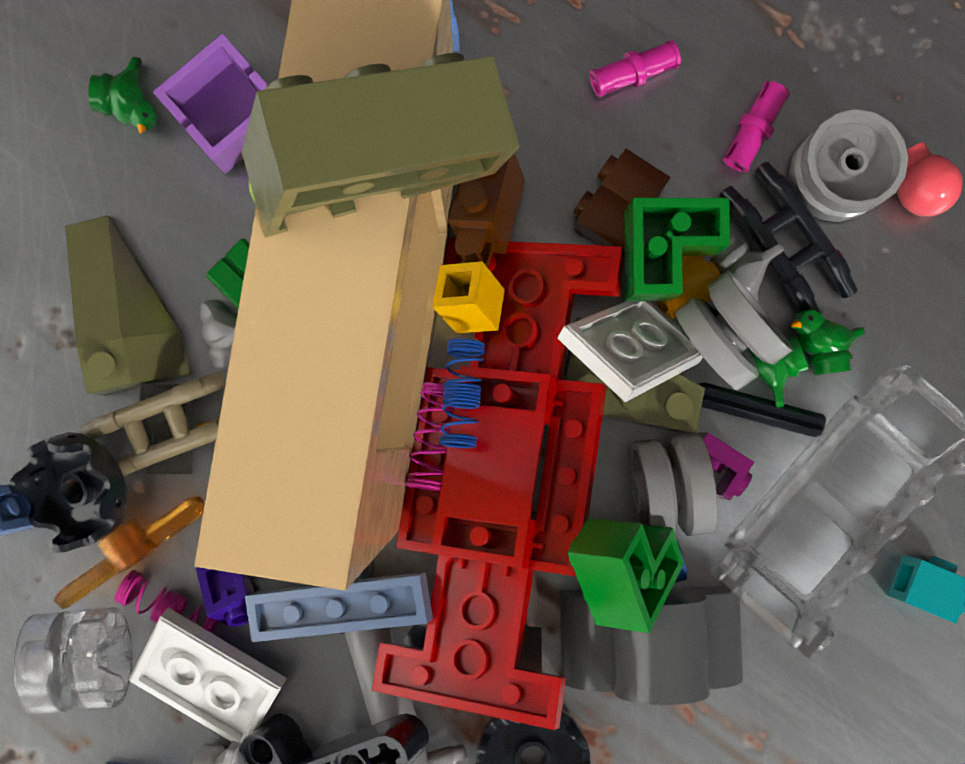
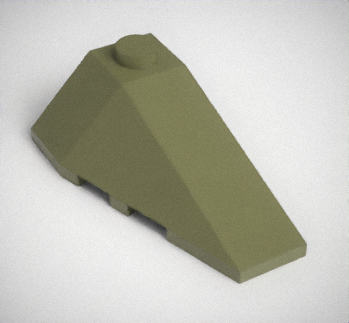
M107 215L66 225L76 347L87 394L108 396L192 375L182 331L160 301L161 297L154 286L147 280L137 263L138 260L112 218Z

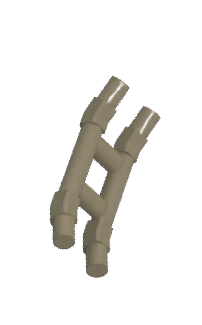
M221 370L196 378L84 424L81 427L80 433L97 439L124 428L134 453L116 459L123 476L215 441L219 419L191 430L181 404L225 388V379ZM164 412L174 437L151 445L142 420Z

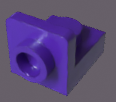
M197 567L196 572L207 616L231 627L249 623L245 596L254 592L250 576Z

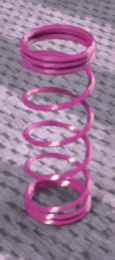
M427 382L421 385V396L425 400L441 407L422 409L417 412V416L422 421L438 428L418 430L413 436L417 441L438 450L416 451L411 453L409 457L417 464L435 471L408 474L405 485L419 489L440 491L442 482L412 477L441 475L444 472L440 468L423 463L413 457L418 454L447 453L446 448L434 445L416 436L419 433L441 432L440 428L443 426L420 416L422 412L443 411L442 407L445 405L424 395L426 393L443 398L445 385ZM447 406L445 409L453 411L454 407ZM445 427L444 431L450 432V428Z

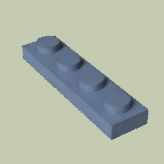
M426 571L354 580L346 591L308 585L252 592L245 596L252 642L427 624L433 619Z

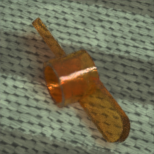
M199 496L187 498L145 528L135 518L109 533L97 543V546L106 558L63 587L55 596L54 602L61 609H66L114 575L121 574L154 552L157 547L203 515L205 506L203 499Z

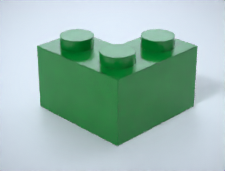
M633 198L624 210L626 252L625 301H672L683 294L682 256H716L730 246L729 198Z
M588 518L578 536L572 541L567 552L570 564L574 568L583 591L584 600L588 604L595 624L643 633H650L684 565L673 528L643 525L642 523Z

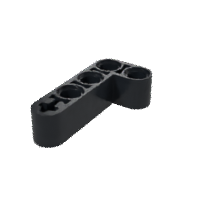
M280 713L273 715L243 740L241 754L245 764H412L425 750L429 734L426 726L419 718L406 713L310 749L295 720L288 715Z

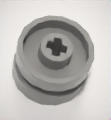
M860 109L839 112L820 124L812 134L800 143L791 157L788 178L813 216L832 222L855 219L887 200L900 187L906 177L908 164L905 141L893 123L876 112Z
M726 270L708 285L710 298L720 312L719 314L705 300L696 297L691 298L676 310L675 314L682 329L707 363L735 390H741L759 376L757 363L747 348L760 360L771 365L776 364L792 352L793 349L784 334L753 295L730 271Z
M698 433L675 436L671 439L668 451H666L658 439L634 441L631 444L630 463L633 498L639 523L651 526L672 527L674 533L678 524L686 536L714 533L717 526V494L713 468L703 438Z

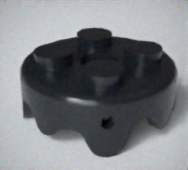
M67 432L42 440L26 450L31 460L23 469L13 475L9 482V489L13 494L24 495L30 503L29 522L33 527L51 529L58 534L52 540V550L54 552H67L92 545L117 530L123 522L127 511L128 488L121 468L104 445L85 434ZM77 481L81 485L83 496L78 492L75 486L77 484Z
M563 708L560 726L556 730L491 717L482 730L476 752V764H522L519 759L522 751L528 747L535 746L542 749L546 754L543 764H590L589 746L583 730L574 717Z

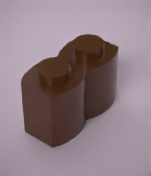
M627 148L619 158L613 155L608 158L597 178L603 181L595 194L587 190L573 211V214L579 217L574 229L601 246H622L624 249V210L633 198H658L671 178Z

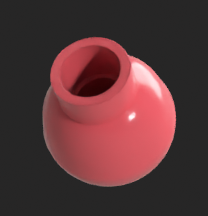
M924 142L907 149L908 164L906 177L897 190L899 201L906 210L918 216L930 217L942 214L949 210L960 197L963 187L961 172L948 158L932 155Z

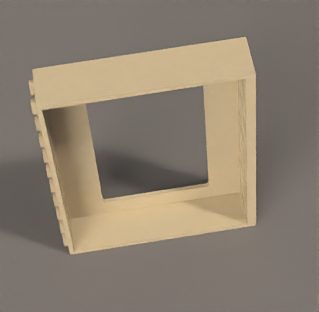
M292 0L278 79L294 75L309 76L313 79V82L341 79L352 70L370 64H386L390 66L391 71L420 67L422 63L430 58L453 53L450 0ZM458 184L405 199L402 198L401 191L354 199L357 212L333 218L329 204L284 217L288 231L268 237L264 236L256 206L194 567L346 591L399 531L406 491V476L409 473L411 461L409 456L413 450V434L416 432L417 412L419 411L422 397L420 394L422 391L421 385L424 383L426 367H429L437 312L433 309L432 304L439 267L444 265L448 238H450L451 232L448 217Z

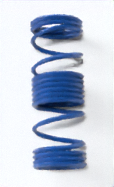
M453 338L448 341L447 353L459 359L448 362L445 367L451 374L462 379L447 380L444 383L443 403L445 405H443L442 410L447 415L461 419V421L444 424L440 428L444 435L439 437L441 439L439 443L443 446L454 448H475L477 446L476 436L450 434L444 431V428L458 424L478 423L479 421L453 414L445 408L447 406L464 409L479 408L481 403L479 401L481 400L480 390L482 388L476 384L458 382L482 381V379L456 373L449 369V366L462 361H483L482 357L472 356L483 355L485 344L480 340L472 338Z

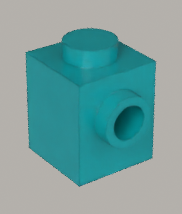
M903 554L887 596L957 624L959 616L965 612V577L956 574L958 565L931 555L927 562Z

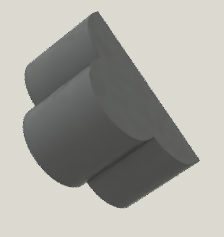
M672 587L650 633L596 625L588 604L584 600L582 590H559L562 676L566 677V686L585 691L614 692L618 698L635 703L680 705L707 699L710 696V689L732 687L743 682L739 587Z

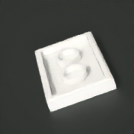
M651 301L622 302L564 326L557 338L624 402L695 366L703 358L684 330Z
M167 608L160 616L129 681L229 741L240 743L239 747H241L243 740L259 727L287 678L172 609Z

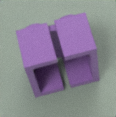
M222 33L156 88L153 93L208 157L226 174L243 160L242 148L256 92L265 90L268 84L256 71H253L247 60Z

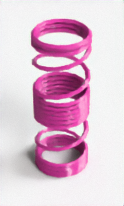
M132 570L126 575L114 597L116 602L127 606L138 595L136 612L142 614L153 607L150 620L154 623L158 622L160 616L167 608L181 615L187 604V597L184 598V596L179 595L173 590H169L165 594L166 586L146 609L140 611V600L150 577L145 580L137 591L143 579V574H140L137 570ZM201 605L197 607L188 620L191 621L193 619L192 622H196L202 608ZM207 617L202 628L213 633L218 621Z

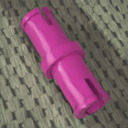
M673 40L666 41L664 44L640 53L636 50L627 52L622 60L590 70L589 78L593 91L600 98L605 94L631 84L634 87L644 85L647 78L679 68V64H681L680 52Z
M768 81L764 82L762 90L749 114H744L738 123L740 130L727 154L722 159L727 166L739 172L747 173L749 171L750 165L763 141L769 140L774 132L772 125L783 104L790 96V91L786 87L774 81H770V83Z

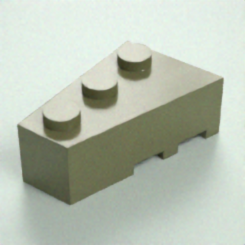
M446 53L430 58L422 63L420 67L391 71L390 66L386 64H370L352 70L341 79L313 82V79L309 76L294 75L275 80L267 85L265 90L256 92L242 148V155L264 236L268 237L288 231L285 216L329 204L333 218L357 212L354 199L401 191L402 198L405 199L495 174L520 146L494 56L465 60L464 56L460 53Z
M578 316L577 319H576L574 322H576V321H578V320H580V319H582V318H580V317ZM568 349L562 380L604 384L607 387L603 411L604 418L684 434H697L705 391L704 387L678 374L624 402Z

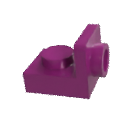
M708 432L698 433L703 438L707 447L713 472L720 475L723 469L726 471L716 487L717 496L729 501L734 495L739 497L751 482L752 474L749 473V470L753 466L754 461Z

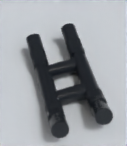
M769 162L762 163L756 169L755 175L769 188L768 191L784 208L764 222L758 210L748 199H744L733 186H729L721 192L719 198H729V209L733 216L742 225L744 230L748 231L761 251L779 244L774 236L794 222L809 242V245L790 258L783 251L769 262L785 284L783 286L789 293L793 303L797 305L799 311L814 309L822 314L814 299L815 295L804 276L799 274V272L820 259V263L825 268L829 278L833 280L841 298H848L857 293L858 289L851 277V270L841 252L833 246L799 197V192L794 185Z

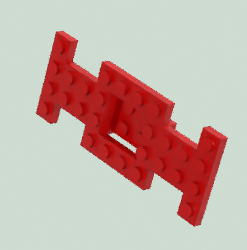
M448 238L444 265L462 263V258L455 250L456 239ZM509 241L506 254L492 253L490 264L487 268L504 288L498 331L475 332L474 339L482 341L485 344V350L483 355L472 357H482L483 361H470V366H461L460 370L451 369L462 375L482 379V381L458 382L476 384L482 388L480 390L481 400L479 401L481 403L479 408L464 409L454 407L453 411H449L459 416L477 419L479 422L447 426L450 428V432H448L450 434L476 436L477 446L475 448L443 446L439 443V440H441L439 437L444 435L442 432H426L416 435L424 441L447 449V453L418 454L413 456L423 463L444 471L441 475L412 476L414 478L442 482L441 490L432 491L406 486L396 548L438 555L431 598L433 619L427 623L423 649L390 642L379 643L371 691L552 730L559 728L566 677L519 667L534 570L577 577L574 568L570 564L567 552L572 541L578 536L589 518L607 387L602 383L562 380L567 347L557 338L563 327L570 324L574 294L620 296L626 254L622 246ZM426 367L424 383L444 384L447 380L462 379L451 374L447 369ZM424 393L426 397L444 404L442 397ZM421 397L419 411L425 408L441 407ZM444 411L420 413V416L440 425L461 421V419L447 415ZM418 417L416 431L438 428L422 421ZM544 425H549L536 520L531 519ZM414 438L412 453L422 450H438ZM411 459L408 474L435 471L417 464Z

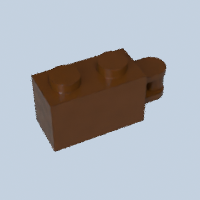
M515 153L495 174L458 184L448 222L456 236L455 250L462 258V263L483 261L488 267L492 253L506 254L525 184V178Z

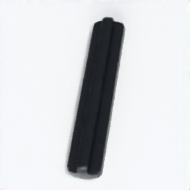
M706 382L698 384L705 388L702 407L811 437H820L824 431L826 417L821 413L788 404L777 408L773 400Z

